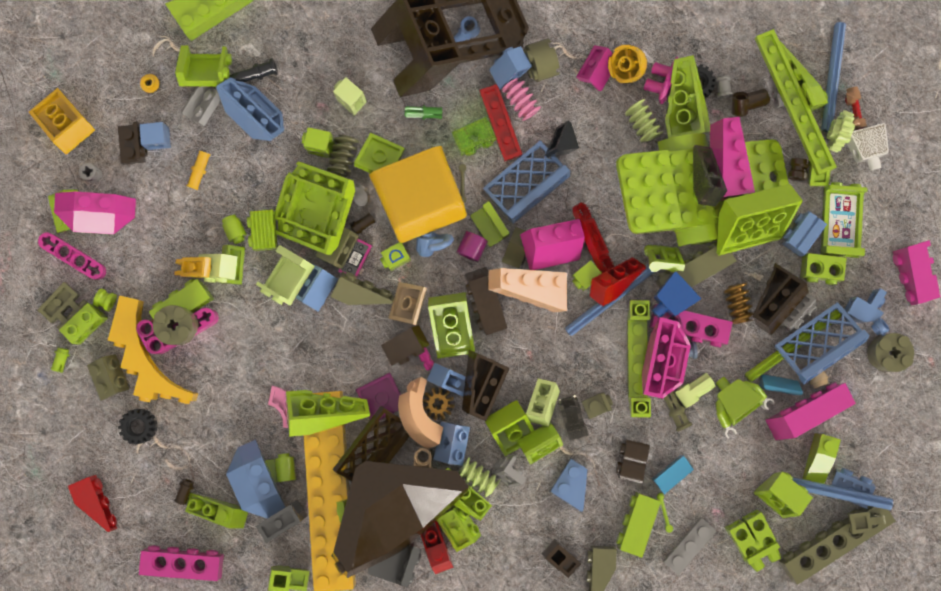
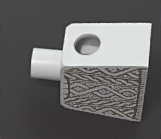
M885 123L853 131L851 140L847 144L855 162L867 161L870 171L882 168L879 158L887 155L889 152Z

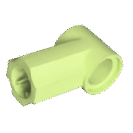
M704 373L691 383L681 386L674 393L682 405L688 408L716 386L712 378L707 373Z

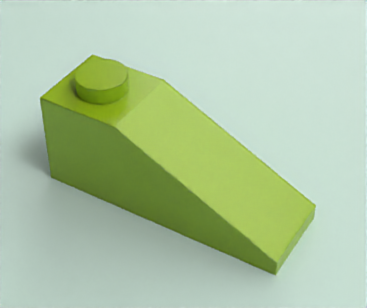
M814 433L803 480L825 483L836 459L841 439Z

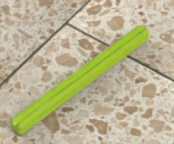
M837 309L830 313L831 320H839L841 318V314ZM817 322L814 325V330L816 331L826 329V323ZM802 332L799 334L798 341H810L811 334ZM786 343L782 348L786 353H793L795 344ZM775 351L746 372L745 377L749 382H753L784 358L778 351Z

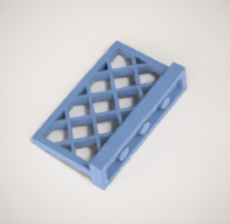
M541 140L483 188L512 224L570 177V170L555 156L550 157L551 159H547V156H545V159L534 158V152L540 147L545 154L548 149ZM523 161L531 162L530 171L519 170L520 164ZM533 162H544V171H533ZM547 162L555 163L559 168L554 172L546 171ZM509 173H515L516 183L505 182V176ZM519 174H530L529 183H518ZM532 174L543 175V181L540 184H532ZM494 185H501V195L492 194L489 189ZM515 186V195H504V187ZM518 186L529 187L528 194L517 196ZM503 198L514 199V205L509 210L503 206Z
M837 302L775 345V348L796 372L799 380L804 385L867 342L870 335L865 330L862 331ZM837 309L842 315L841 321L831 320L830 313ZM815 323H826V331L814 330ZM829 323L841 325L840 334L828 332ZM843 325L852 326L856 332L852 335L842 334ZM802 332L810 333V343L798 341L799 334ZM813 334L824 335V345L812 343ZM827 337H838L839 344L836 346L827 345ZM786 343L795 344L794 354L786 353L782 346ZM797 346H809L808 356L797 354ZM812 347L823 348V355L820 357L811 356ZM796 358L808 359L807 366L800 370L795 364Z

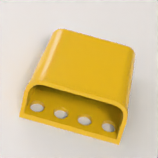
M442 146L432 147L379 168L369 174L370 180L375 187L397 240L400 243L462 220L467 216L464 202Z

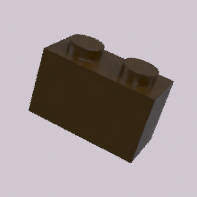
M417 325L382 344L381 347L391 365L399 363L401 366L410 361L409 357L413 354L417 357L424 353V348L430 344L420 326Z

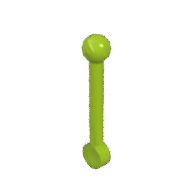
M658 493L657 499L661 501V508L666 522L665 530L671 533L673 526L670 525L663 500L664 494Z

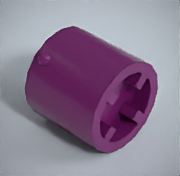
M465 231L456 253L472 261L479 262L488 241L479 235Z

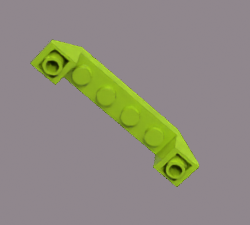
M630 300L627 317L628 402L631 417H651V398H648V395H644L642 390V370L648 346L647 320H650V300Z

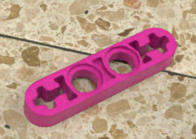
M47 232L39 236V246L89 278L100 280L105 277L106 268L100 262L54 234ZM48 238L51 242L57 245L55 247L47 244L45 239ZM63 246H67L69 253L67 256L62 257L60 249ZM79 256H83L85 259V263L82 266L76 265V259ZM89 265L98 268L100 271L99 275H94L95 272L88 269Z

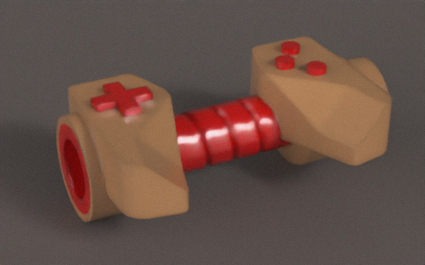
M857 86L846 89L845 102L847 106L852 105L854 130L867 128L866 119L862 118L859 104L861 99L860 90Z

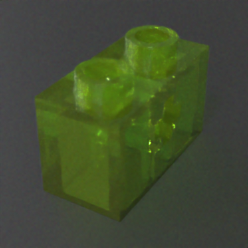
M487 117L452 132V138L460 155H466V157L475 154L476 150L481 147L483 149L491 147L496 139ZM472 135L478 137L476 142L473 139L471 140Z

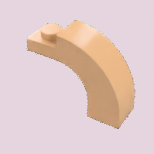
M419 377L408 384L406 393L399 395L398 409L401 422L409 436L421 446L429 449L440 444L443 426L433 422L424 411L422 401L427 380Z

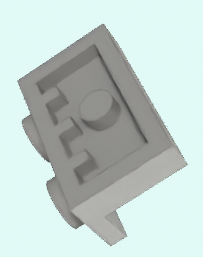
M196 86L181 113L195 123L205 126L221 101L217 89Z
M807 294L782 324L788 327L789 332L794 333L795 330L801 328L808 315L812 316L817 310L816 298Z
M514 455L498 459L493 467L495 470L492 473L510 488L521 486L526 481V478L522 476V471L516 467H511L517 459Z

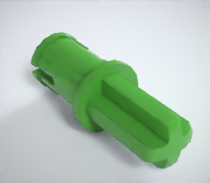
M425 105L423 107L406 106L404 115L407 118H423V120L425 118L442 119V107H425Z

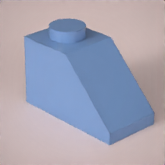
M434 363L427 381L460 396L464 394L466 377Z

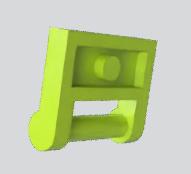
M651 244L644 247V253L649 259L651 271L657 272L660 269H665L670 272H684L685 263L679 248Z

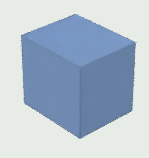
M163 122L139 124L141 145L147 150L171 148L169 127Z

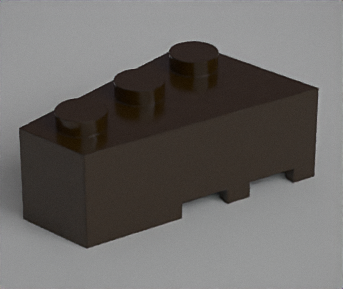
M776 263L773 266L772 274L767 280V286L753 314L755 324L770 335L777 330L809 293L806 282Z
M469 350L462 410L486 421L510 368Z

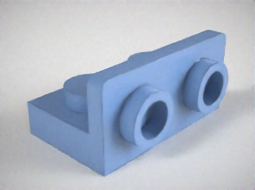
M845 468L841 470L836 469L831 486L873 494L876 488L875 484L872 483L873 480L865 476L858 478L853 475L852 471ZM851 502L866 509L868 505Z

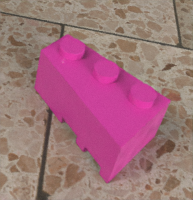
M930 240L892 251L893 262L898 266L900 272L899 279L904 284L906 290L905 297L911 305L940 298L936 274L932 275L931 264L934 263L933 257H929L927 247L931 246Z

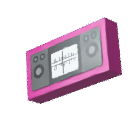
M358 239L343 269H339L338 272H350L358 277L373 246Z

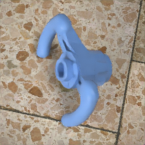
M434 231L417 237L416 251L422 257H429L434 251L450 246L454 238L448 233L439 235Z

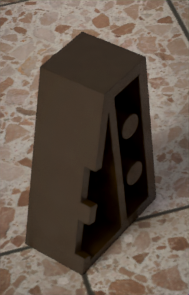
M487 267L466 273L465 277L468 284H465L468 296L472 295L474 301L471 302L474 313L478 312L480 318L476 320L479 330H484L485 335L507 329L497 293L488 290L489 271Z

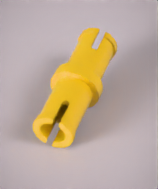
M199 150L195 164L191 167L192 172L186 185L187 187L199 189L203 174H206L205 168L211 154Z

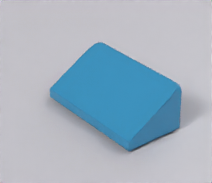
M765 374L760 377L759 386L761 389L799 396L803 394L801 385L797 380Z
M680 455L653 477L652 480L663 494H666L694 469L684 455Z

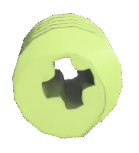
M645 99L633 104L625 112L626 116H631L629 122H635L632 128L639 129L636 135H643L640 138V142L651 141L663 133V131L657 132L660 125L653 126L656 118L649 119L652 112H645L649 106L641 105Z
M468 457L458 473L462 478H466L465 482L467 484L472 482V489L479 486L478 493L484 490V497L486 498L492 494L501 479L495 482V474L489 477V470L482 473L483 466L481 465L476 468V461L469 464L470 457Z

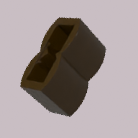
M626 439L625 443H621L619 454H622L621 462H617L615 470L618 478L643 483L650 449L649 444Z

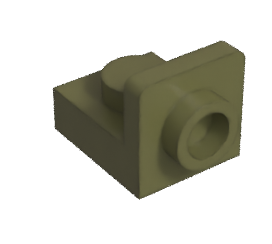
M604 392L581 401L589 419L612 410L611 405H613L610 396L608 394L605 395Z

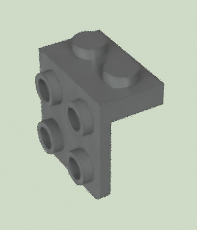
M408 546L400 553L368 568L367 573L408 588L409 584L414 580L415 573L413 571L415 565H418L420 561L421 549Z

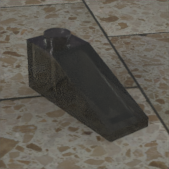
M695 145L693 147V189L698 204L716 206L726 194L727 188L712 148Z

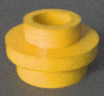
M146 74L141 78L140 86L145 92L154 93L158 90L160 82L155 75ZM152 80V84L147 86V82Z

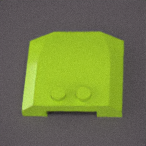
M298 161L296 163L298 166L292 173L289 172L283 183L275 210V220H278L276 234L326 255H331L339 246L355 194L354 180Z

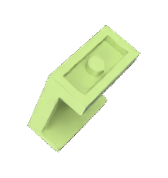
M279 245L276 252L282 255L266 283L257 282L256 285L262 288L260 292L268 297L273 295L272 300L281 305L285 302L291 306L315 266Z

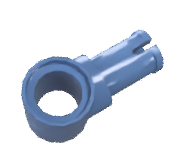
M471 16L463 18L461 27L454 36L455 42L469 40L480 33L481 28L475 18ZM474 23V28L471 31H467V26Z

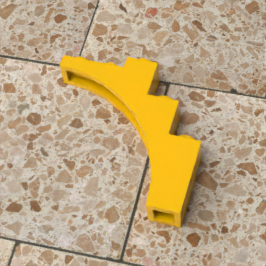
M119 296L108 341L114 342L113 346L125 348L120 368L127 369L126 373L138 375L133 395L139 396V400L144 402L156 400L158 395L165 399L176 397L179 398L178 402L190 404V401H197L198 393L177 385L159 370L137 333V325L142 321L144 301Z

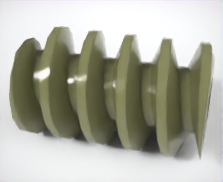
M338 134L339 137L334 139L337 144L332 146L335 151L330 154L334 159L328 161L332 166H328L327 171L347 177L345 172H351L347 165H353L349 158H355V155L350 152L357 150L353 143H359V141L353 137Z

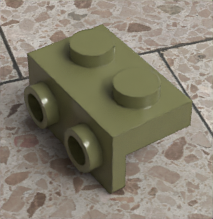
M116 354L101 357L87 365L101 401L129 390Z

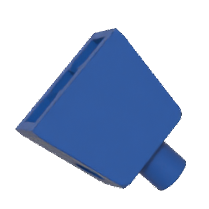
M675 271L655 294L654 299L659 304L651 311L657 318L662 317L665 313L674 317L702 298Z

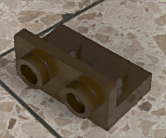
M137 121L133 122V125L118 126L120 159L123 165L146 162L145 157L148 155V151L141 145L140 123Z

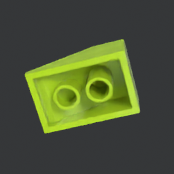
M466 292L429 297L428 310L437 359L467 355L469 350L475 352Z

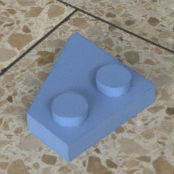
M570 458L550 492L582 512L584 510L588 469Z

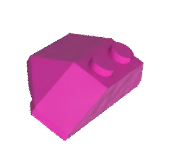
M76 191L55 193L54 213L73 232L114 235L135 218L136 199L104 193Z
M659 317L649 337L642 370V390L644 395L663 399L683 384L691 345L678 321Z

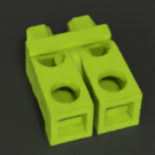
M756 509L743 516L742 520L738 519L724 527L744 561L756 572L765 567L761 558L767 556L770 562H776L781 559L778 550L780 546L776 542L761 511Z

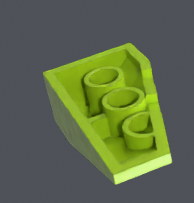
M694 55L674 59L671 77L672 85L670 96L668 97L669 105L665 118L668 138L710 132L707 106Z
M309 390L286 391L289 437L311 435L369 417L370 411L367 399L348 396L336 398L330 397L331 394L324 393L323 395L312 394V391Z

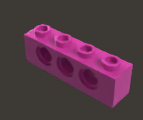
M685 310L673 317L675 321L680 323L685 335L691 337V341L702 343L704 340L710 342V346L719 348L722 345H728L733 322ZM653 312L649 328L654 329L658 318ZM665 313L661 318L668 319L671 316ZM688 321L694 324V330L692 332H689L686 329V323ZM706 326L712 328L713 333L711 336L706 335Z
M150 545L141 551L139 575L218 581L222 578L224 554H218L217 550H206V553L199 552V549L189 548L187 551H179L178 547H167V550L160 549V546ZM160 556L165 558V566L159 563ZM179 558H183L185 560V567H181L178 564ZM198 559L205 562L204 569L198 566Z

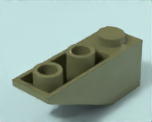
M350 272L341 273L331 294L332 298L347 305L392 304L394 295L389 290L376 288L370 281H361Z
M591 545V551H587V563H590V570L586 572V582L589 583V590L586 591L605 590L616 570L617 549L615 547Z

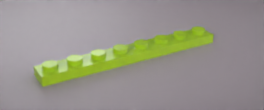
M772 29L757 35L754 39L816 175L819 176L837 168L775 30Z

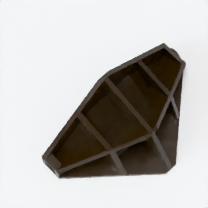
M371 461L363 462L355 468L334 551L331 555L336 562L335 567L340 574L344 573L346 578H349L400 553L467 493L469 486L460 474L454 470Z

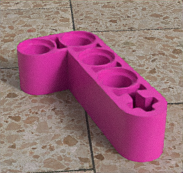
M203 308L193 313L198 321V330L195 336L218 322L219 316L215 310ZM207 313L211 314V316L209 317L210 321L203 320L207 317ZM142 320L138 323L137 333L148 352L163 354L177 346L160 342L161 347L156 351L154 343L159 341L153 331V321ZM175 323L173 325L174 329L176 326H178V323ZM147 324H150L152 329L151 332L147 334L145 332V326Z

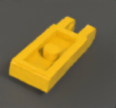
M182 257V259H176L175 264L181 265V270L175 271V276L209 278L211 258Z

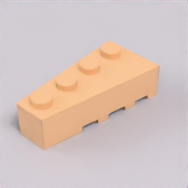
M506 268L489 270L488 290L508 297H514L519 299V301L534 304V306L548 309L551 312L567 311V273Z

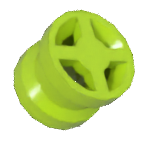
M101 288L94 297L93 305L96 307L101 306L105 311L109 312L116 303L117 295L114 293L109 294L105 289Z

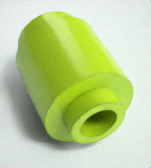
M233 214L222 219V227L229 242H234V244L243 242L247 233L240 218Z

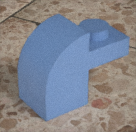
M881 288L875 289L867 301L859 297L850 298L844 310L857 323L875 321L884 314V312L877 308L884 304V297L887 292Z

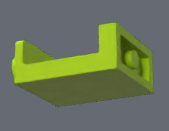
M181 45L175 70L179 86L217 87V85L229 79V65L232 64V56L228 54L226 46L222 47L221 54H191L188 45Z

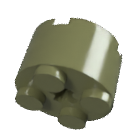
M549 38L528 44L523 49L532 66L527 71L528 76L536 82L560 74V72L556 71V69L560 68L558 57L554 47L550 48L548 43H551Z
M170 305L162 308L154 315L153 331L160 342L177 346L185 345L197 333V318L187 308ZM175 322H177L178 326H176L174 329L173 325L175 324Z
M889 333L884 336L878 335L869 344L867 357L871 365L879 371L900 372L913 364L914 347L910 339L902 334Z

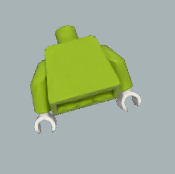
M725 377L716 382V385L721 389V392L717 394V401L715 403L716 414L721 426L724 428L723 434L727 438H729L727 435L729 430H732L734 435L737 433L730 426L731 424L733 426L760 406L763 409L769 410L766 406L767 401L772 405L775 403L773 399L767 398L766 393L758 384L741 381L740 379L730 384Z

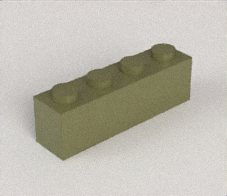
M717 242L708 246L709 251L703 254L700 251L691 256L693 260L688 263L684 260V272L677 271V273L690 287H693L737 262L732 252L718 256ZM666 270L658 275L660 279L656 283L659 288H661L673 272L670 273V271Z

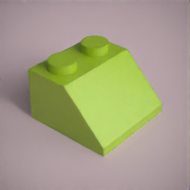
M517 400L491 414L485 421L504 456L519 449L520 446L517 441L535 431Z
M783 471L774 473L753 492L782 518L800 516L813 498L808 494V490L805 487L795 483L793 477Z

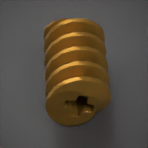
M747 282L728 286V289L724 291V294H730L725 300L732 302L727 308L734 310L729 313V316L735 317L731 321L733 322L732 324L753 321L750 317L753 316L754 312H748L753 305L746 304V302L751 300V297L744 296L749 292V290L743 289Z

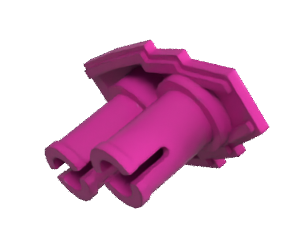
M674 61L671 66L655 62L651 73L666 77L665 82L660 83L648 78L644 85L645 91L659 94L660 104L666 101L671 91Z

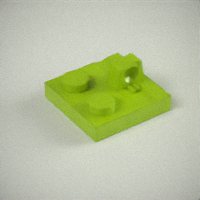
M370 133L354 162V166L370 174L379 168L400 161L405 148Z

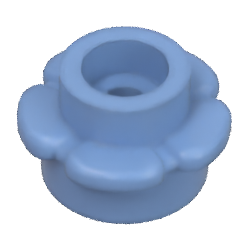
M882 318L873 321L874 324L871 327L877 335L881 334L884 336L886 332L890 331L889 326Z

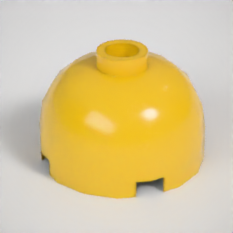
M621 45L615 48V52L608 60L610 75L620 83H633L640 80L647 69L645 53L633 45Z

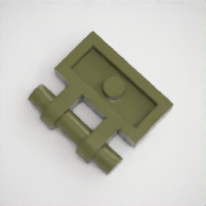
M63 282L37 311L50 323H55L59 319L61 321V324L57 327L59 330L89 302L83 299L78 304L75 300L80 294L67 282ZM69 307L73 308L74 310L67 317L63 314Z

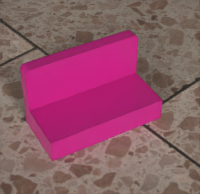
M594 45L576 77L582 82L591 83L598 91H602L611 76L608 69L609 57H612L613 53L607 47Z

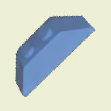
M231 77L217 85L216 89L225 112L252 139L271 141L284 132L282 112L255 86L236 81V79Z
M256 439L238 447L226 475L241 509L268 519L284 509L285 504Z

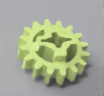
M843 110L837 119H833L826 136L829 139L827 143L829 150L838 153L845 143L848 144L851 140V135L855 129V124L852 123L854 120L853 113Z

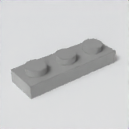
M700 517L663 562L676 574L680 575L715 534L716 530Z

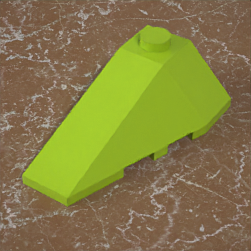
M780 41L811 112L824 107L828 103L827 93L825 90H822L821 85Z

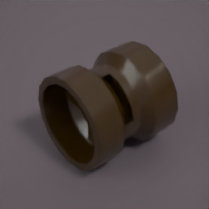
M803 158L790 159V166L792 168L788 172V179L807 181L808 174L806 169L809 168L810 161Z

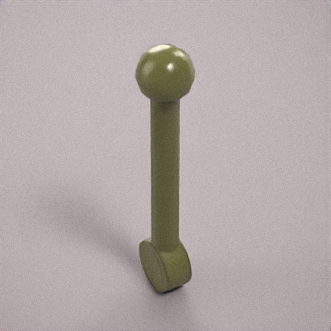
M461 164L459 166L461 172V197L465 203L466 165Z

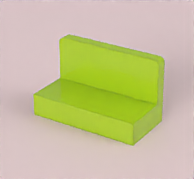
M490 201L470 216L483 238L488 241L489 247L494 246L510 234Z

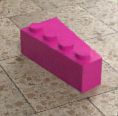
M740 117L723 118L711 124L710 150H712V159H710V167H712V177L710 178V186H712V195H710V202L755 193Z
M833 382L825 386V390L816 391L810 395L811 397L796 402L795 405L785 408L765 419L775 441L796 438L855 405L856 403L846 383L837 384Z

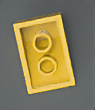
M56 88L29 111L30 115L50 140L66 155L95 131L93 126L59 88Z

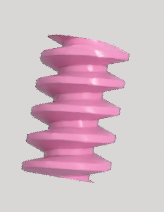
M516 78L502 88V92L507 93L506 98L511 99V105H515L514 111H520L518 117L523 118L522 121H525L535 115L541 106L534 107L537 100L530 101L533 94H526L529 87L522 88L525 81L518 82L519 78Z

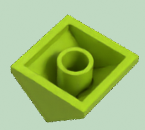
M551 422L549 427L543 425L517 441L530 465L563 446L561 437Z

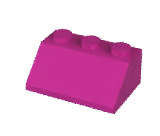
M580 219L532 228L520 234L530 270H539L579 261L581 258L585 236Z

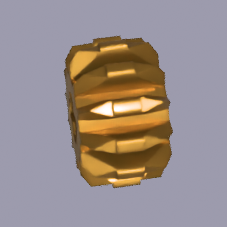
M442 387L439 388V394H436L435 388H432L433 396L428 392L425 393L430 399H423V403H428V406L423 408L424 410H431L427 413L428 417L435 413L434 420H437L440 413L443 420L445 419L444 411L451 415V411L447 407L454 408L455 405L448 404L449 401L454 400V397L446 398L450 393L448 390L442 395ZM436 398H440L439 401L442 399L444 402L441 405V409L434 408L433 406Z

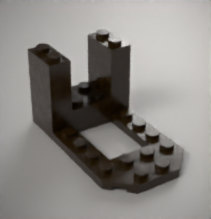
M396 0L372 26L371 31L378 46L406 41L413 60L393 79L399 97L430 91L460 63L502 55V52L509 47H513V49L520 46L523 47V40L529 27L517 0ZM482 3L495 35L455 42L442 10Z

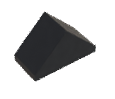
M569 120L556 128L545 156L567 155L579 148L572 123Z

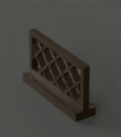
M380 406L333 470L352 481L355 468L360 465H355V460L362 458V463L365 461L390 463L409 438V434L406 432L400 417ZM385 413L386 420L379 422V419ZM385 426V432L379 434V428ZM374 430V436L367 438L369 432ZM374 442L373 448L367 450V444ZM362 446V452L355 454L356 449ZM350 462V468L341 470L346 463Z

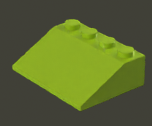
M791 184L726 199L719 212L718 256L782 239L803 201Z

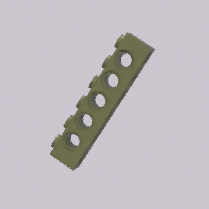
M868 506L867 509L853 510L850 513L869 511L870 515H884L886 524L872 525L873 532L850 534L848 517L844 520H838L827 531L818 532L813 540L801 543L796 551H790L783 555V559L779 562L791 581L798 585L896 522L890 511L873 506ZM838 535L839 542L834 545L833 538ZM819 546H822L823 552L820 555H817V548ZM806 556L807 562L804 565H800V559Z

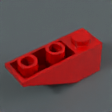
M631 257L592 278L590 297L602 306L616 300L646 269V266L634 257Z
M96 475L68 485L74 504L107 532L117 529L116 517L110 512V502L104 496L102 482Z
M436 520L421 534V538L430 566L434 573L438 574L454 567Z

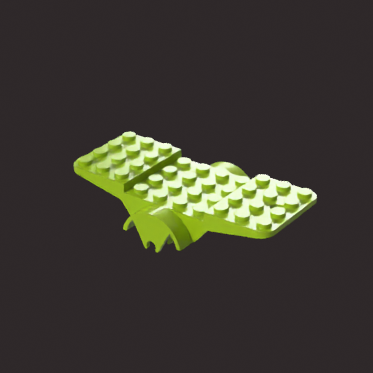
M693 133L668 138L658 142L659 151L624 154L617 159L616 168L627 224L631 232L642 234L672 230L676 233L678 247L689 244L691 246L717 241L719 212L725 200L710 202V195H712V186H710L712 150L708 146L706 134ZM769 139L745 142L755 192L789 184L782 148L778 141ZM770 172L776 175L775 182L770 180Z

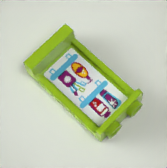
M832 182L824 188L822 220L827 225L821 232L820 255L850 258L865 256V248H861L864 193L868 191V188L861 187V184L842 186L843 183Z

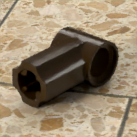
M761 89L750 93H734L732 95V115L743 117L748 114L749 110L767 106L770 103L768 91Z

